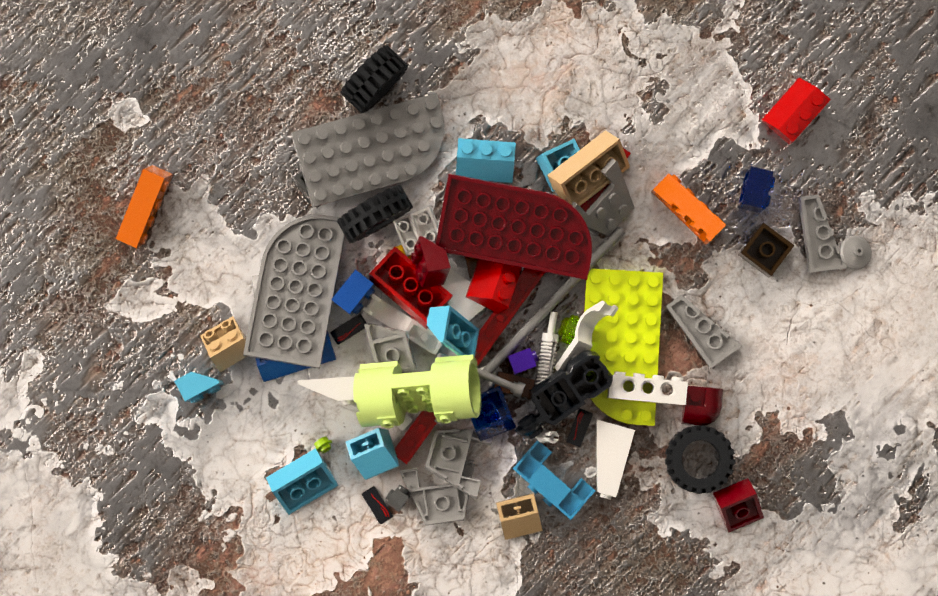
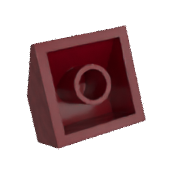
M749 478L713 493L728 533L764 518L757 493Z

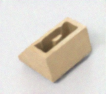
M233 316L200 335L211 360L220 372L247 357L243 355L246 337Z
M534 493L496 502L505 540L543 531Z

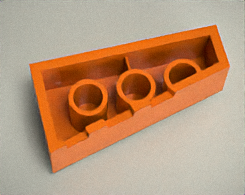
M154 165L143 169L116 236L117 240L135 248L146 243L148 238L147 232L155 221L154 216L161 206L163 196L173 177L172 173Z
M668 174L651 192L705 245L708 244L726 224L717 215L712 213L705 203L699 201L689 188L680 184L681 180L673 174L671 176Z

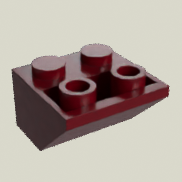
M420 236L414 245L413 253H411L412 264H415L417 269L416 279L420 282L421 288L444 285L451 269L447 252L427 238Z

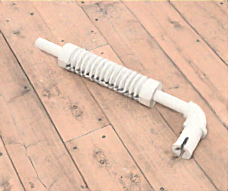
M550 312L547 333H542L541 341L543 342L541 345L543 346H540L541 353L539 355L541 357H539L540 360L538 361L540 364H538L539 368H537L539 371H537L538 375H536V385L554 372L553 365H555L554 361H556L554 358H556V347H558L557 343L559 341V335L555 334L557 312ZM543 428V431L535 438L540 443L549 442L554 444L558 441L554 436L559 437L556 431H547Z

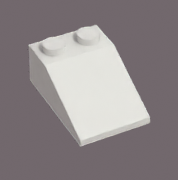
M354 377L298 380L299 385L334 400L343 401V405L356 404L353 395Z

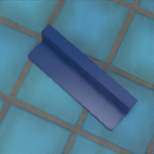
M328 331L321 364L336 360ZM256 358L257 367L263 382L311 368Z

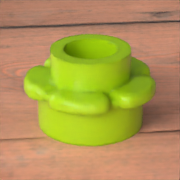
M325 436L317 440L314 446L318 452L324 454L331 449L332 440Z

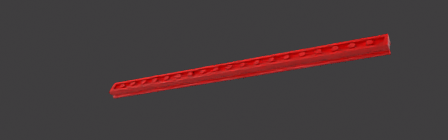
M624 149L625 155L628 158L631 153ZM608 185L580 205V207L586 212ZM524 268L518 277L509 307L499 314L493 311L479 331L475 352L477 367L545 272ZM421 411L395 447L397 458L405 464L409 463L437 424L434 421L436 419L434 412Z

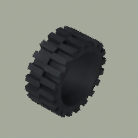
M385 45L364 61V64L351 75L340 93L361 114L374 107L405 74L408 65L388 45Z
M692 426L674 435L675 437L668 443L669 447L665 452L667 472L674 483L684 490L697 494L711 493L727 483L728 477L734 471L732 468L735 465V459H733V454L735 453L734 449L730 446V441L724 437L725 435L712 427ZM698 440H703L713 445L719 459L716 470L710 476L702 479L690 476L682 464V455L685 448L690 443Z

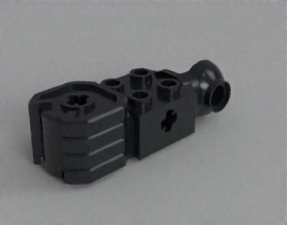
M584 350L568 361L565 372L561 368L530 389V398L538 412L536 414L530 413L518 422L519 426H517L515 432L533 439L543 431L542 425L545 423L553 426L585 405V399L595 398L608 389L612 384L613 375L599 360L600 356L595 351ZM589 371H593L590 372L592 374L591 376L588 377L586 375Z

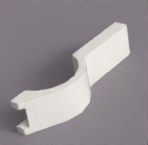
M372 294L370 296L372 300L367 308L363 307V311L390 328L407 331L409 340L433 355L437 354L442 343L430 329H425L416 320L405 315L376 295Z
M601 301L582 314L576 326L575 338L555 365L556 371L562 368L565 372L568 361L584 350L592 348V333L596 324L605 316L613 317L619 309L616 305L610 306L605 301Z

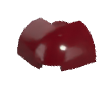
M688 386L686 405H683L681 424L703 426L715 422L720 416L722 409L723 389Z

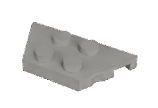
M372 323L364 324L375 363L398 361L402 368V373H412L417 369L407 331Z

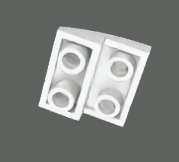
M431 206L393 221L406 256H410L413 253L414 245L420 236L436 244L439 225Z

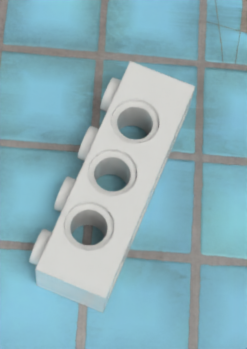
M614 371L612 384L608 388L607 398L686 405L688 382H684L681 377H672V380H664V376L660 375L645 378V374L633 373V377L625 376L626 372ZM625 381L633 383L632 391L627 392L624 390L623 384ZM646 382L650 383L653 387L652 392L646 394L642 389ZM665 384L670 385L672 388V392L668 396L662 393V387Z

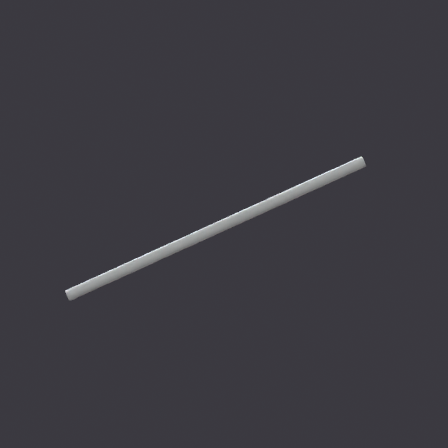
M619 226L592 254L589 271L625 234L624 230ZM570 277L483 370L492 374L581 279ZM480 378V385H482L485 379ZM437 419L434 420L440 427L444 425V423L438 422Z

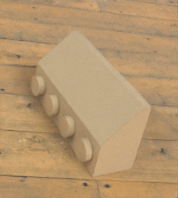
M605 130L547 176L553 190L559 197L570 204L575 202L580 206L610 183L601 170L612 158L618 162L622 173L630 165L620 139Z

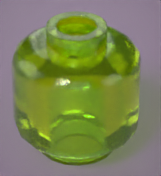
M571 315L562 319L558 331L562 342L571 344L575 338V330L580 317Z

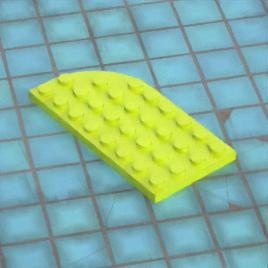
M594 268L589 271L585 285L584 312L601 301H605L610 306L616 305L619 308L613 317L605 316L598 321L592 333L593 346L590 349L600 356L599 360L612 375H614V371L626 372L625 376L633 377V373L645 374V378H652L653 375H658L663 273ZM589 371L586 375L588 377L591 376L592 374L590 372L593 371ZM625 381L623 384L624 390L627 392L632 391L633 383ZM646 382L642 389L646 394L652 392L653 387L650 383ZM608 389L595 398H590L600 411L614 420L626 424L655 426L656 403L607 398Z

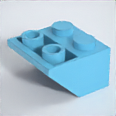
M190 372L174 381L184 401L197 403L204 399L203 395L206 393L213 394L221 390L220 386L224 384L222 380L195 372Z
M376 428L346 441L351 461L365 480L400 466L389 430Z

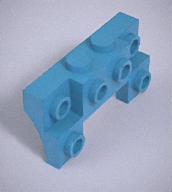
M537 440L512 469L529 483L528 488L535 494L539 492L544 496L542 500L549 507L554 505L572 520L596 490L582 478L571 489L543 465V462L552 452Z

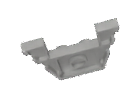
M613 158L601 170L611 184L585 212L577 203L573 202L571 204L581 214L588 228L608 236L614 232L635 208L619 164Z
M495 427L435 431L425 469L477 499L481 480L464 477L462 474L471 442L491 446L494 434L489 435L487 431L495 429Z
M474 460L466 461L462 476L472 478L475 465ZM417 468L400 470V474L426 526L464 521L468 494L451 484L420 488Z

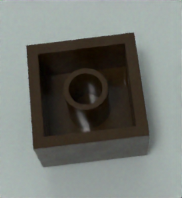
M763 222L738 256L769 278L795 245Z

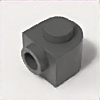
M401 485L395 491L391 489L386 496L388 500L386 504L400 512L410 498V495L407 494L409 491Z

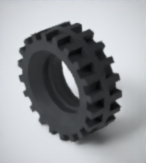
M397 185L376 194L372 198L358 204L355 208L350 209L338 219L337 223L348 242L354 243L378 232L394 220L404 216L405 213L413 208V205L402 186Z

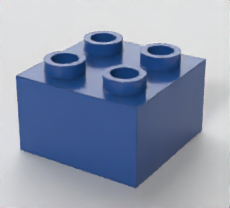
M355 269L331 300L351 316L354 313L357 315L364 307L362 305L363 301L366 298L369 300L370 296L375 293V285Z

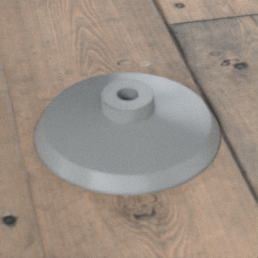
M853 235L847 237L842 242L840 256L844 264L849 268L862 269L870 262L872 250L866 239Z

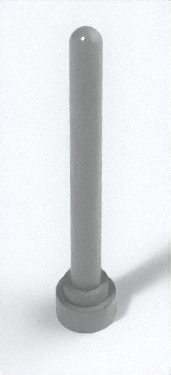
M443 353L437 355V357H449ZM478 368L480 378L509 389L513 396L521 397L526 385L525 383L520 381L512 383Z

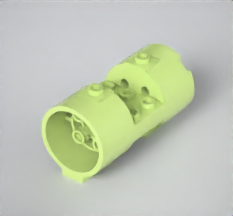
M473 354L435 358V363L431 366V370L425 372L402 373V368L398 361L360 364L358 373H355L353 395L354 402H356L359 411L356 413L357 419L362 427L381 426L393 428L394 426H400L404 422L406 412L412 414L419 411L434 412L437 421L444 424L457 421V419L478 418L480 415L481 385L477 361Z

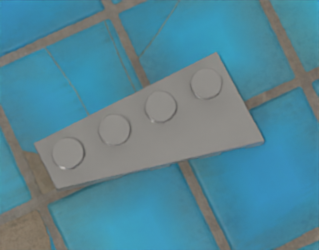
M819 195L798 197L808 272L815 273L846 269L847 266L841 259L839 245L837 246L833 236L834 232L832 227L830 228L828 217Z
M680 295L665 306L710 369L742 347L684 296Z

